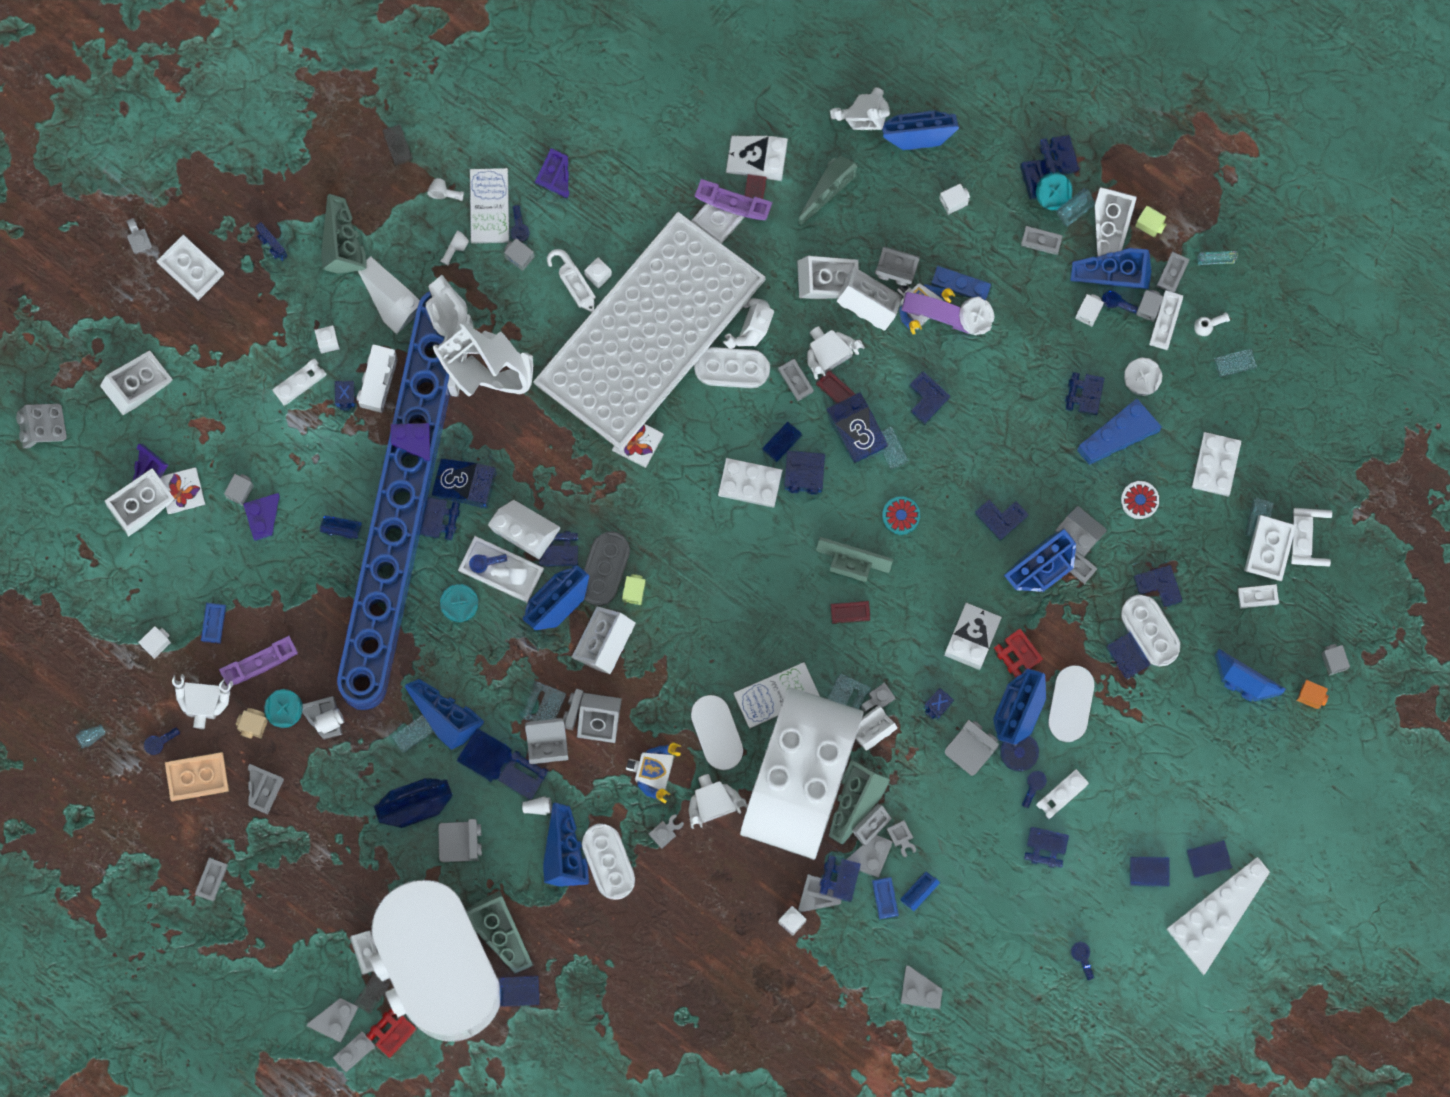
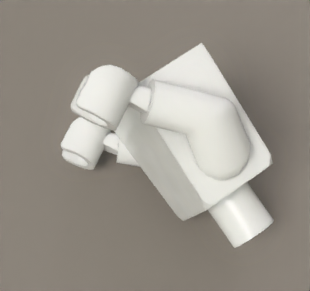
M874 88L871 94L859 95L849 109L833 108L830 110L831 119L839 121L845 119L853 130H882L886 117L890 115L889 105L882 97L884 94L883 90Z
M750 298L743 307L750 308L739 337L735 339L731 334L725 335L727 341H723V343L728 348L732 349L736 345L756 347L766 335L774 314V310L770 309L767 301Z
M816 327L810 332L815 341L810 344V349L807 352L808 366L812 370L814 378L818 379V374L825 376L828 370H832L851 358L853 351L858 355L857 349H865L860 340H854L840 332L835 333L833 330L824 334L820 327Z
M182 674L181 681H177L174 675L172 683L175 686L176 699L181 710L186 712L187 716L194 717V728L205 729L206 718L215 719L216 715L221 714L227 707L230 696L229 690L233 686V682L230 681L229 686L224 684L225 679L220 682L219 686L185 682L184 686L185 676Z
M709 774L703 775L698 778L701 788L695 790V795L690 800L688 811L691 829H694L693 825L696 823L700 824L701 828L702 823L732 813L736 809L738 813H741L740 807L745 806L748 809V805L738 792L729 785L722 784L721 782L712 784Z

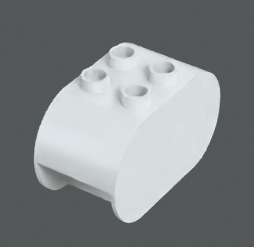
M789 687L748 805L740 835L815 860L864 711Z
M415 881L404 884L390 892L380 903L373 919L372 936L378 952L370 955L369 959L378 978L381 981L390 978L394 988L385 992L394 1013L398 1017L407 1014L410 1020L422 1032L438 1040L460 1041L478 1034L491 1023L498 1012L501 1003V987L459 897L449 887L434 881Z

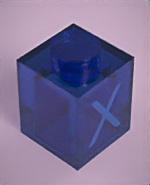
M335 381L336 408L351 410V408L356 407L354 381Z
M939 688L924 705L925 714L931 719L936 718L939 720L953 704L954 699Z

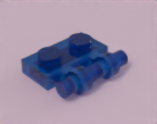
M1070 135L1053 137L1050 140L1051 145L1048 144L1047 138L1040 140L1041 154H1044L1045 168L1049 173H1057L1056 168L1063 175L1080 170ZM1051 153H1054L1055 160H1053Z
M1073 372L1068 383L1070 387L1069 393L1065 398V409L1073 411L1074 404H1078V412L1097 416L1105 378L1086 374L1085 380L1081 381L1079 380L1080 374ZM1077 388H1083L1081 397H1076Z
M428 497L420 535L439 539L441 532H446L445 539L452 541L453 534L456 533L457 529L455 527L456 520L460 515V503L453 502L451 509L446 508V500ZM444 515L449 516L448 525H442Z
M570 531L557 533L539 559V565L578 566V546H570V540H578V533H570ZM564 540V546H553V541Z
M1031 827L1027 847L1034 848L1033 853L1025 852L1024 860H1029L1033 864H1046L1051 868H1054V866L1062 868L1063 860L1056 859L1057 853L1065 855L1069 835ZM1040 850L1051 852L1050 857L1039 855Z
M829 855L827 862L824 864L825 872L823 879L820 880L819 885L821 888L819 893L827 895L828 889L834 890L832 898L851 902L861 864L842 859L841 865L838 866L835 865L836 857ZM833 872L838 873L836 883L830 881Z

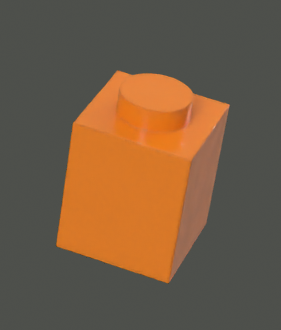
M1306 680L1296 701L1319 709L1321 705L1325 706L1329 695L1326 694L1328 689Z

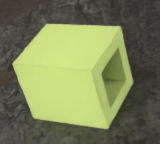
M1146 206L1135 227L1155 238L1157 233L1161 234L1167 224L1164 223L1166 216Z
M634 574L631 577L626 576L622 597L623 602L642 605L646 580L642 579V576Z

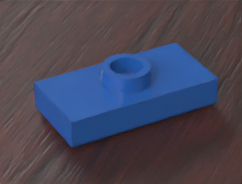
M206 603L201 636L202 642L221 644L226 605Z
M925 872L900 901L915 911L940 882L928 872Z
M892 878L872 880L879 920L899 916Z

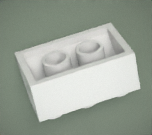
M853 267L839 292L837 302L842 307L856 313L858 317L868 320L875 327L885 331L897 315L902 296Z
M515 500L499 508L488 524L494 533L538 559L541 558L560 530L559 526Z
M597 606L572 658L598 671L611 674L629 635L632 633L635 622L622 613Z

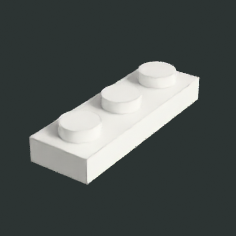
M1165 290L1149 345L1168 350L1183 295Z

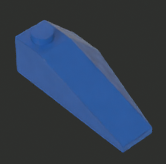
M1128 248L1098 257L1075 261L1072 263L1070 281L1149 290L1151 278L1149 250Z
M420 679L405 685L406 690L437 737L451 750L463 745L484 723L470 708L465 706L463 709L454 703V699L451 697L447 699L439 695V690Z
M554 803L552 806L543 862L544 883L555 886L588 884V864L586 859H583L580 848H582L581 841L578 842L575 835L577 828L571 808L559 803Z

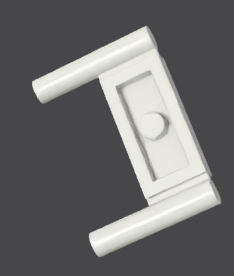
M1293 508V525H1296L1292 540L1291 564L1330 567V559L1311 558L1313 517L1332 518V510Z

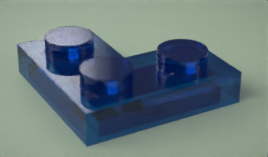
M923 371L910 384V387L923 398L911 410V413L925 425L951 397Z
M988 500L974 513L999 541L1005 538L1029 516L1017 501L1001 513Z
M1171 565L1133 577L1139 595L1158 590L1163 608L1183 601Z

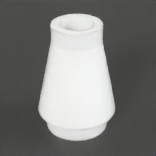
M545 796L523 802L522 804L523 813L547 815V813L552 812L551 798H546Z

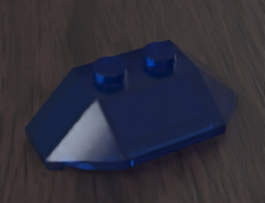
M424 778L389 791L374 806L379 823L404 828L439 815L453 795L446 779Z

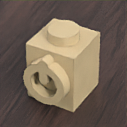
M248 708L247 711H243L242 715L239 714L236 725L242 736L252 739V736L262 738L268 720L264 717L265 713Z

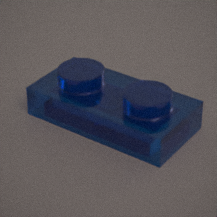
M787 422L767 442L762 450L775 462H778L802 437V433Z
M324 515L320 525V532L358 539L362 522Z

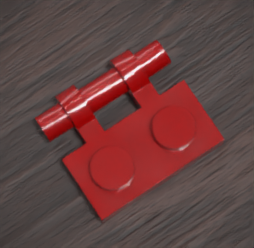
M1018 629L1004 640L1008 645L1007 648L1003 649L1000 644L994 647L997 657L1003 660L1008 667L1007 670L1015 678L1022 674L1018 669L1022 665L1025 669H1031L1043 660L1021 629ZM1011 652H1013L1018 659V661L1015 663L1008 656V654Z
M392 1008L388 1012H384L382 1019L376 1025L373 1024L370 1028L371 1031L366 1035L370 1041L378 1036L380 1040L375 1045L389 1058L417 1030L403 1016L396 1021L393 1018L396 1014ZM389 1022L392 1025V1027L385 1034H383L381 1030Z

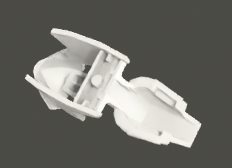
M443 275L438 277L428 286L432 298L426 302V309L433 328L440 335L445 336L444 341L439 346H433V350L450 377L468 396L473 395L479 385L515 394L527 392L532 384L533 356L529 353H518L502 332L498 334L487 331L480 333L466 324L467 305L465 301L456 293ZM462 354H480L489 370L472 355L461 363L456 359ZM505 366L511 368L510 370L500 372V370Z

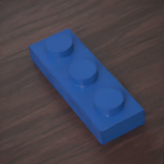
M937 266L931 283L932 286L942 289L950 288L954 293L968 298L981 297L984 301H986L991 287L990 283Z

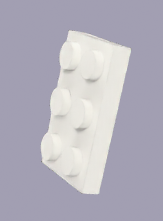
M184 235L157 260V263L197 300L224 275V272Z
M1204 432L1191 488L1229 497L1241 441Z
M726 458L718 496L774 508L782 470Z
M1258 515L1244 571L1282 581L1296 525Z

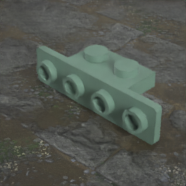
M822 537L819 538L816 549L817 552L834 557L830 567L831 572L867 582L871 568L889 573L893 562L892 558L884 555H878Z

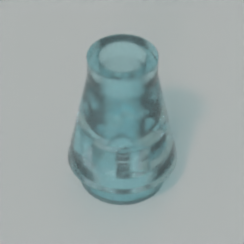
M100 724L80 730L75 737L83 749L90 747L98 739L106 735Z

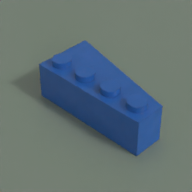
M1135 399L1080 444L1077 452L1090 465L1110 456L1112 453L1123 450L1136 442L1159 433L1162 426L1142 403Z

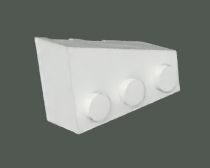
M372 345L367 361V370L362 378V390H359L357 395V401H359L361 408L380 413L383 412L398 360L395 350Z

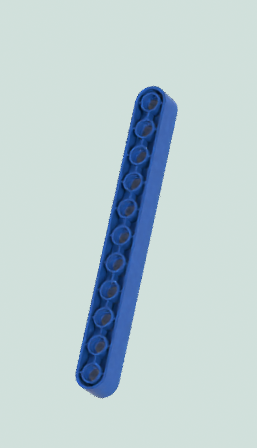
M430 291L421 298L417 307L392 423L411 424L417 418L429 423L430 461H426L424 458L414 454L418 458L417 464L412 468L403 466V459L413 454L391 445L390 432L337 678L338 689L344 700L351 707L359 710H368L376 707L382 702L387 692L450 397L447 387L450 375L444 369L438 357L430 358L426 355L429 347L439 346L445 339V336L440 335L433 328L426 309V302L432 298ZM429 382L434 386L432 392L426 395L419 393L418 387L420 384ZM397 493H409V501L403 505L397 504L394 501ZM393 528L402 531V537L395 542L389 541L386 538L388 531ZM385 565L394 568V574L388 579H383L378 575L380 568ZM377 602L386 605V611L381 616H374L370 612L372 605ZM372 639L378 642V648L374 653H365L363 651V644L367 640ZM360 677H367L370 680V686L365 691H358L354 687L355 681Z

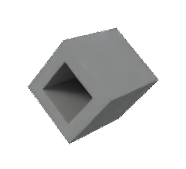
M515 239L513 242L510 241L504 248L505 258L521 271L534 258V252L518 239Z
M1146 290L1136 316L1154 322L1163 296L1155 290Z
M234 474L224 493L225 497L244 506L243 504L254 487L251 478L244 474L240 476Z
M1333 644L1325 647L1326 650L1321 655L1328 675L1348 670L1350 665L1343 645L1337 646Z

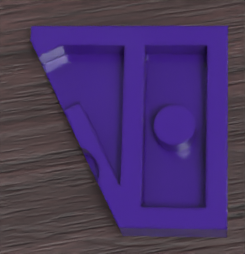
M551 148L535 183L568 198V156Z
M391 424V445L424 458L426 461H430V424Z
M138 444L139 456L138 461H135L133 481L152 468L158 477L161 478L168 464L144 444Z
M279 493L243 504L254 541L273 535L277 507L280 500Z

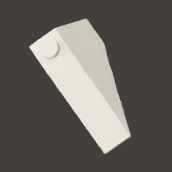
M1100 187L1095 204L1097 256L1122 251L1136 196Z
M370 257L366 260L367 268L358 272L383 322L397 335L416 317L420 300L377 261Z

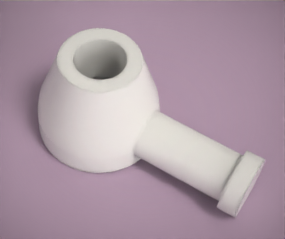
M434 179L428 189V195L435 199L449 197L459 199V201L463 200L464 192L448 190L445 181L442 179Z
M457 230L440 262L449 266L455 250H465L469 240L464 234Z
M1225 312L1223 315L1213 319L1200 317L1194 324V330L1200 336H1207L1212 332L1213 326L1230 321L1229 316ZM1206 322L1208 326L1203 327L1201 323Z
M492 566L491 575L509 576L511 584L524 585L528 570Z

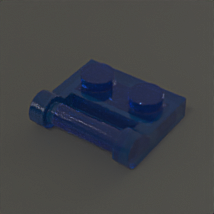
M515 751L498 781L527 799L532 800L549 770L546 768L542 769L536 764H530L529 760L521 756L520 752ZM517 762L539 776L535 780L515 768L514 765Z

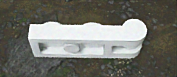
M316 359L308 362L306 366L272 389L284 406L326 376L327 373L324 369H320ZM311 370L315 373L312 377L308 375Z
M1076 769L1039 801L1036 806L1039 809L1042 808L1046 813L1045 816L1050 819L1089 783ZM1051 800L1056 806L1051 808L1048 802Z

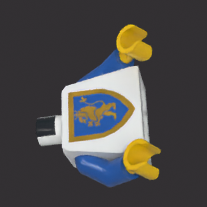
M917 284L913 289L908 285H901L897 290L903 297H905L906 292H911L942 301L945 299L947 303L951 302L948 298L950 295L955 296L950 288L942 289L927 284ZM903 298L900 301L899 308L901 322L914 335L916 334L914 329L922 330L921 326L929 318L902 311Z
M671 743L670 745L658 746L648 749L646 753H642L640 761L628 760L626 770L637 773L635 781L638 782V787L646 796L659 799L663 803L667 802L663 799V796L665 794L670 795L665 789L674 759L673 755L680 756L681 753L675 752L677 747H681V745Z

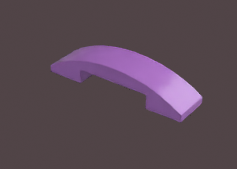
M703 179L700 180L695 194L696 198L711 206L739 216L758 220H766L772 206L770 201L758 197L752 199L719 188L718 184Z
M911 292L905 293L902 311L916 316L923 315L949 324L956 330L968 333L960 322V307L932 297Z
M288 636L239 662L235 661L219 669L223 679H225L224 681L227 686H229L230 681L233 682V685H236L285 662L298 654Z

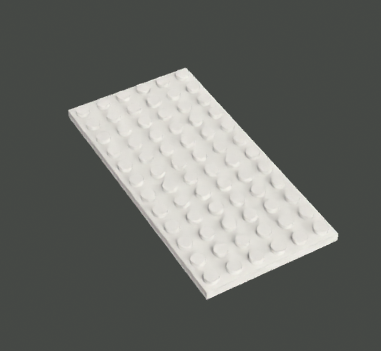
M677 212L533 382L610 443L622 450L762 285L766 277Z

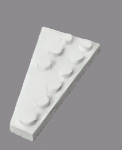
M1258 857L1166 929L1203 976L1270 873Z

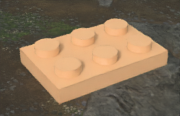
M223 752L165 762L171 801L229 791Z

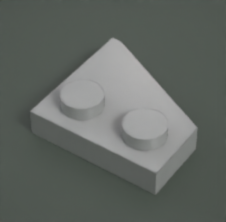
M333 696L302 704V713L315 729L314 721H316V716L331 709H337L335 697ZM341 726L325 734L322 731L318 732L323 739L343 735Z
M249 764V806L268 814L284 779Z
M876 835L866 846L862 845L848 857L843 865L879 878L893 842Z
M808 875L798 912L840 905L845 884Z
M906 966L901 1004L940 1009L943 989L910 966Z
M340 998L311 1020L307 1027L341 1043L359 1007Z

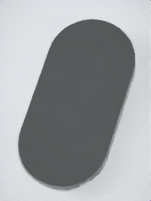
M613 531L605 532L599 535L592 544L584 571L589 575L584 600L591 605H606L615 598L630 555L629 544L620 533Z

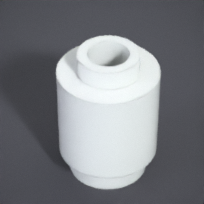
M338 708L335 710L331 709L316 716L314 724L318 732L322 731L325 734L340 727L344 723V718Z

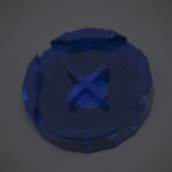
M1028 736L1016 745L1003 742L1000 756L1007 768L1023 772L1036 764L1039 757V747L1037 742Z

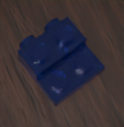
M787 451L784 490H788L789 493L807 491V494L817 495L818 492H822L825 454Z
M477 728L456 761L485 780L492 782L493 779L496 780L501 775L500 769L503 764L511 760L512 750L506 744Z

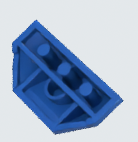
M939 111L896 115L884 122L882 132L883 137L902 150H912L942 145L958 130L956 114L949 115Z
M1064 528L1050 535L1020 558L1004 576L1015 590L1044 592L1074 569L1076 542Z
M577 565L571 569L556 573L528 601L525 615L523 616L524 622L534 630L557 627L584 600L589 575Z
M1218 649L1215 659L1221 681L1225 683L1224 686L1229 690H1237L1242 693L1241 696L1244 699L1259 701L1280 696L1286 690L1221 649Z
M1026 669L1023 674L1007 685L993 718L999 740L1016 745L1032 734L1046 700L1044 673Z

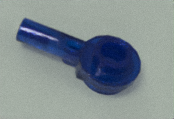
M515 205L512 207L515 226L511 230V236L514 240L518 239L520 242H524L529 238L530 231L522 223L520 205Z
M1109 290L1101 297L1102 302L1108 308L1120 307L1134 314L1137 313L1138 307L1127 303L1115 291Z
M479 554L474 555L470 559L469 567L474 573L479 574L485 572L489 565L508 560L506 554L489 558Z
M176 727L160 738L150 736L144 742V749L150 755H157L162 751L164 743L181 733Z
M1033 771L1028 776L1029 790L1022 802V806L1029 808L1036 791L1041 790L1046 785V776L1041 771Z
M1084 942L1075 943L1071 948V956L1076 961L1081 962L1087 980L1094 979L1095 977L1088 961L1090 956L1089 946Z

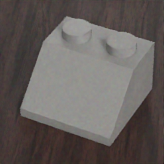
M1077 506L1054 533L1065 528L1076 542V551L1085 557L1105 534L1107 529Z
M583 693L577 737L615 743L622 699Z

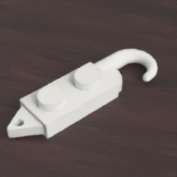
M552 250L547 256L548 265L552 266L551 259L553 256L559 255L565 264L559 270L561 280L578 307L593 312L595 295L578 268L564 250Z

